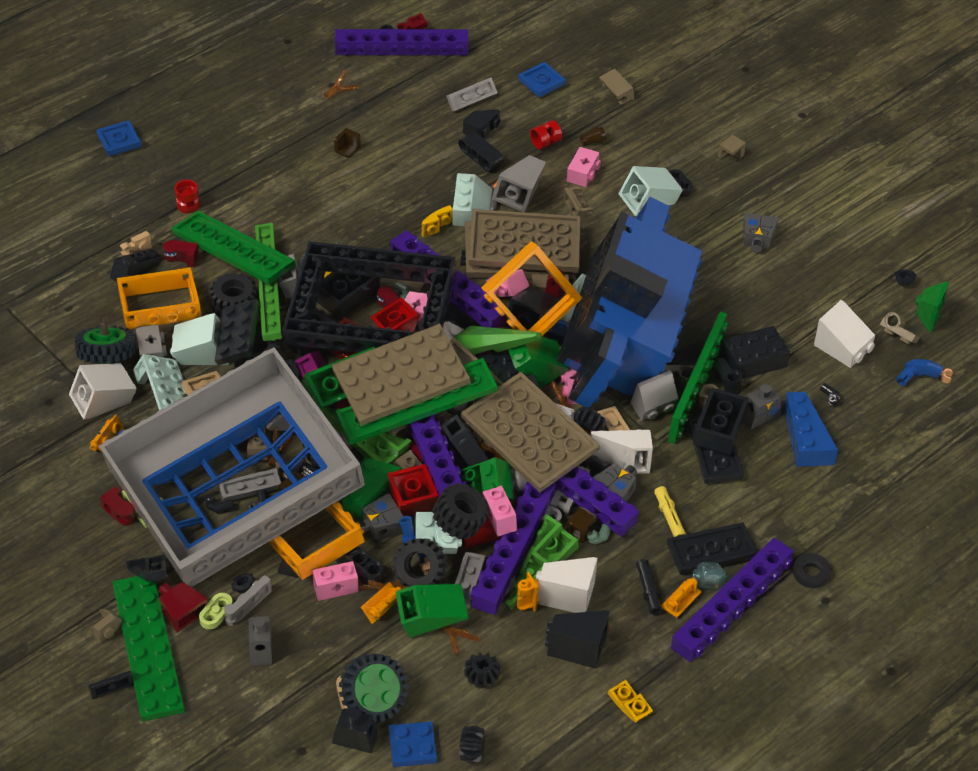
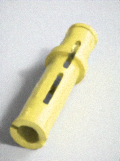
M666 487L656 488L654 494L659 502V509L664 513L673 536L686 535L675 511V503L670 499Z

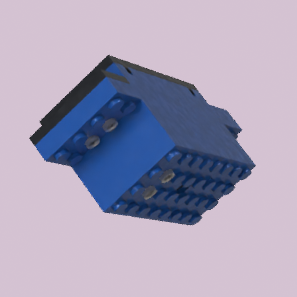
M649 197L636 218L621 212L593 254L580 292L582 299L575 305L557 358L558 362L577 371L568 399L586 408H589L593 402L596 403L598 401L600 392L604 393L607 386L633 397L637 384L655 377L659 373L662 374L666 363H670L675 354L672 351L679 340L676 337L683 327L681 322L687 313L684 310L691 300L689 295L694 289L692 283L698 276L696 269L699 268L702 259H700L702 251L665 233L666 227L664 224L667 223L670 214H668L670 206L652 197ZM615 254L668 280L663 296L646 319L594 293L600 276Z

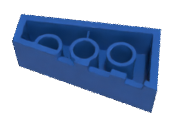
M787 392L784 411L796 467L835 465L838 449L807 393Z

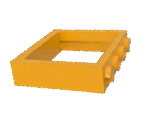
M530 241L481 288L485 292L483 296L489 303L494 302L497 305L495 310L502 317L505 315L508 318L506 322L512 329L517 328L518 330L527 331L494 294V291L534 255L566 292V295L528 330L540 332L542 337L582 297L540 247Z
M191 267L117 278L125 326L129 330L142 326L190 321L201 317L200 302ZM183 275H189L188 278H183ZM127 283L128 287H122V284ZM188 288L190 303L130 312L128 310L127 296Z
M338 501L325 508V510L347 533L303 560L280 535L268 542L302 580L312 575V570L325 567L365 542L362 535L364 530L358 522H354L348 511H343Z

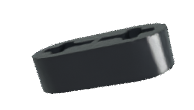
M670 170L669 173L683 189L680 196H690L692 194V183L680 170Z

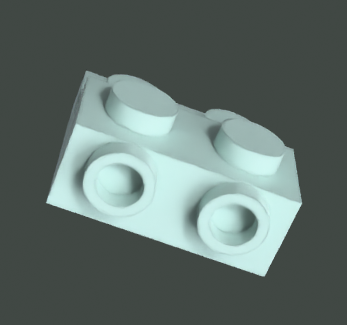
M416 512L415 539H430V541L437 542L439 547L442 546L444 549L442 551L443 554H456L458 547L462 545V539H457L456 536L451 537L447 532L444 533L442 528L437 526V521L434 520L432 512Z

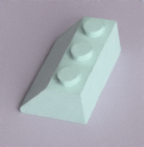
M457 173L452 226H465V221H472L473 209L490 210L492 188L475 174Z

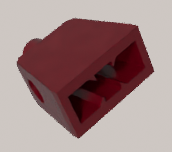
M184 582L179 583L173 588L168 583H165L159 588V593L162 595L159 598L162 612L177 633L198 619L200 612L208 604L205 596Z

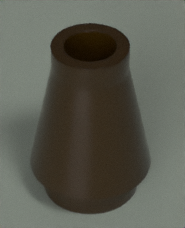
M597 126L587 133L580 135L582 145L603 143L606 140L604 128Z

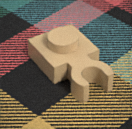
M145 231L132 237L130 243H122L120 245L123 250L121 254L129 255L133 252L151 249L150 234Z

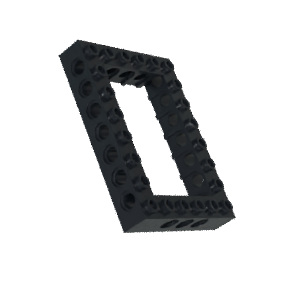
M309 241L282 329L285 345L359 353L371 347L378 348L417 333L410 332L407 329L402 331L393 330L389 327L384 329L375 328L372 325L367 327L354 325V323L340 324L335 323V321L323 322L312 319L325 272L431 283L430 291L427 292V303L423 307L424 315L422 322L419 323V330L422 331L438 324L443 328L457 274L456 258Z

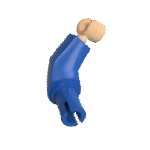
M913 359L905 363V369L896 377L897 382L901 379L898 383L901 386H905L913 376L921 375L938 378L941 375L942 382L950 383L953 371L948 368L943 371V366L930 360Z
M410 516L400 518L399 524L403 531L402 541L407 543V541L415 539V529ZM416 553L421 562L420 568L423 574L426 575L430 569L429 558L424 553Z

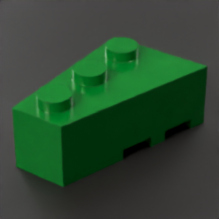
M364 457L360 466L365 485L343 498V511H348L353 519L362 521V509L386 494H390L387 473L402 470V467Z

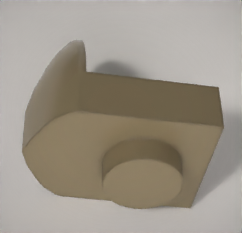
M106 609L99 610L104 618L93 626L95 639L99 643L111 638L118 631L122 619L115 613Z

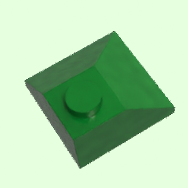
M945 281L927 287L922 295L918 294L915 302V305H918L916 314L929 332H932L943 309L949 282Z

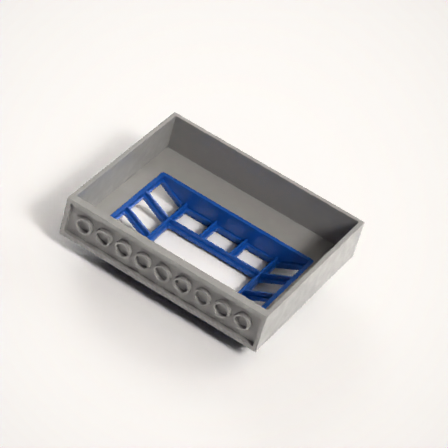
M275 347L264 351L252 360L246 361L238 368L230 370L224 376L212 380L208 385L193 391L192 394L177 400L169 407L159 410L153 416L143 419L137 425L124 430L121 434L99 445L108 468L182 581L190 587H193L365 485L360 463ZM281 412L289 423L290 428L272 444L263 432V429ZM296 433L305 445V449L287 465L277 450ZM258 434L267 448L245 460L236 448V445ZM230 450L239 464L217 476L208 461ZM311 454L320 466V469L298 481L292 471ZM272 455L292 482V485L214 529L194 499L265 457ZM203 466L212 480L189 492L180 477ZM174 481L183 494L160 500L152 486ZM188 502L198 517L175 522L166 507ZM203 524L209 533L190 544L180 529Z

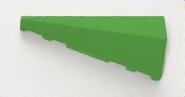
M469 326L456 334L455 339L471 354L475 355L488 350L500 352L541 339V333Z
M328 406L322 409L319 408L330 424L347 440L336 415V411L340 409H332ZM385 432L352 444V446L364 457L394 465L395 460L407 452L412 441L408 438L405 440L396 436V434L392 435Z
M548 514L545 516L543 525L537 533V538L523 563L510 597L506 600V604L511 610L517 605V597H519L517 595L518 583L521 580L527 579V572L531 574L533 579H536L538 570L542 571L544 563L565 561L579 548L578 539L562 529V524Z

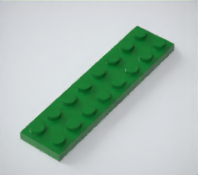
M196 211L171 228L172 234L187 242L198 243V248L267 284H271L296 266L294 259L200 211Z
M719 312L672 416L668 437L669 443L675 444L678 437L682 438L685 429L683 426L688 424V419L691 416L689 412L694 410L697 402L695 399L696 397L699 398L700 390L702 389L701 385L706 383L708 378L707 372L713 368V359L717 358L720 351L718 346L722 345V339L726 337L723 334L728 326L726 313Z
M481 358L463 365L471 382L465 386L360 426L351 406L336 411V415L349 444L352 445L498 391V386L486 362Z
M139 576L112 581L119 617L122 619L121 626L141 722L185 713L156 582L145 581Z

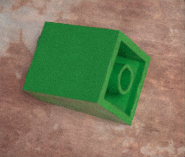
M541 337L540 340L508 349L515 369L518 372H522L525 376L534 374L539 388L569 371L568 366L557 361L561 347L556 340Z

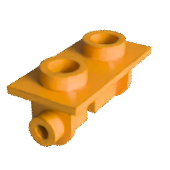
M117 414L106 421V424L100 430L101 434H97L94 440L90 442V448L93 451L100 450L99 445L117 436L121 430H125Z
M527 572V579L521 580L518 583L517 595L519 597H517V608L521 611L532 608L534 612H537V603L539 602L538 590H540L538 581L535 578L533 579L529 572Z
M691 578L684 581L661 605L662 609L678 618L702 593L701 590L697 589V580Z
M389 582L361 606L371 624L397 603L395 591L401 590L400 587L394 588Z

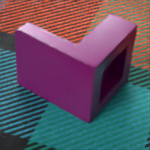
M319 350L311 352L295 361L298 363L297 366L303 378L304 374L326 366Z

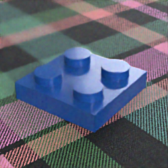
M546 62L518 74V80L538 97L565 85L566 80Z
M129 120L96 130L97 136L108 156L141 147V141Z
M432 721L389 725L393 767L437 763Z

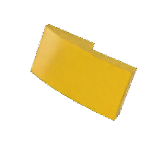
M450 205L435 211L422 222L423 237L439 233L440 226L453 223V209Z
M626 680L611 688L607 693L615 704L635 723L653 712L641 694L637 695Z

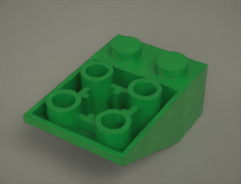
M495 457L460 470L461 482L465 481L470 488L474 487L478 493L480 492L483 495V491L502 486L509 501L514 500L510 464L507 461Z
M461 584L413 585L395 591L401 625L409 638L469 619Z

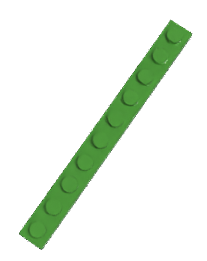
M273 223L255 225L256 240L276 250ZM278 279L271 284L259 280L263 341L281 339L282 327Z

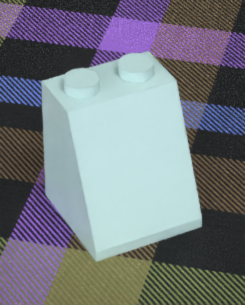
M633 166L618 194L632 213L637 216L649 197L670 206L676 203L683 189L666 168Z
M215 313L174 326L170 352L180 365H217L214 360L221 324Z

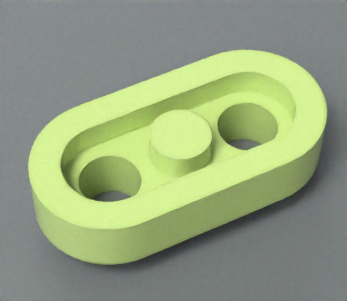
M216 594L199 614L200 624L203 628L214 629L225 619L224 607L220 606L233 604L232 597L229 594Z

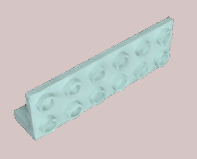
M146 354L141 356L133 371L138 384H145L149 378L159 410L165 409L177 400L188 396L182 388V381L184 380L176 360Z

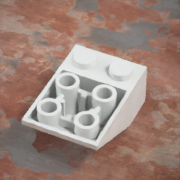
M650 430L591 431V437L600 445V450L591 455L589 459L596 455L604 462L611 463L612 465L617 464L623 469L628 465H632L637 470V474L650 473L653 450Z

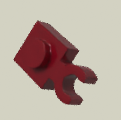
M421 13L406 19V23L397 24L398 29H425L428 27L427 21Z

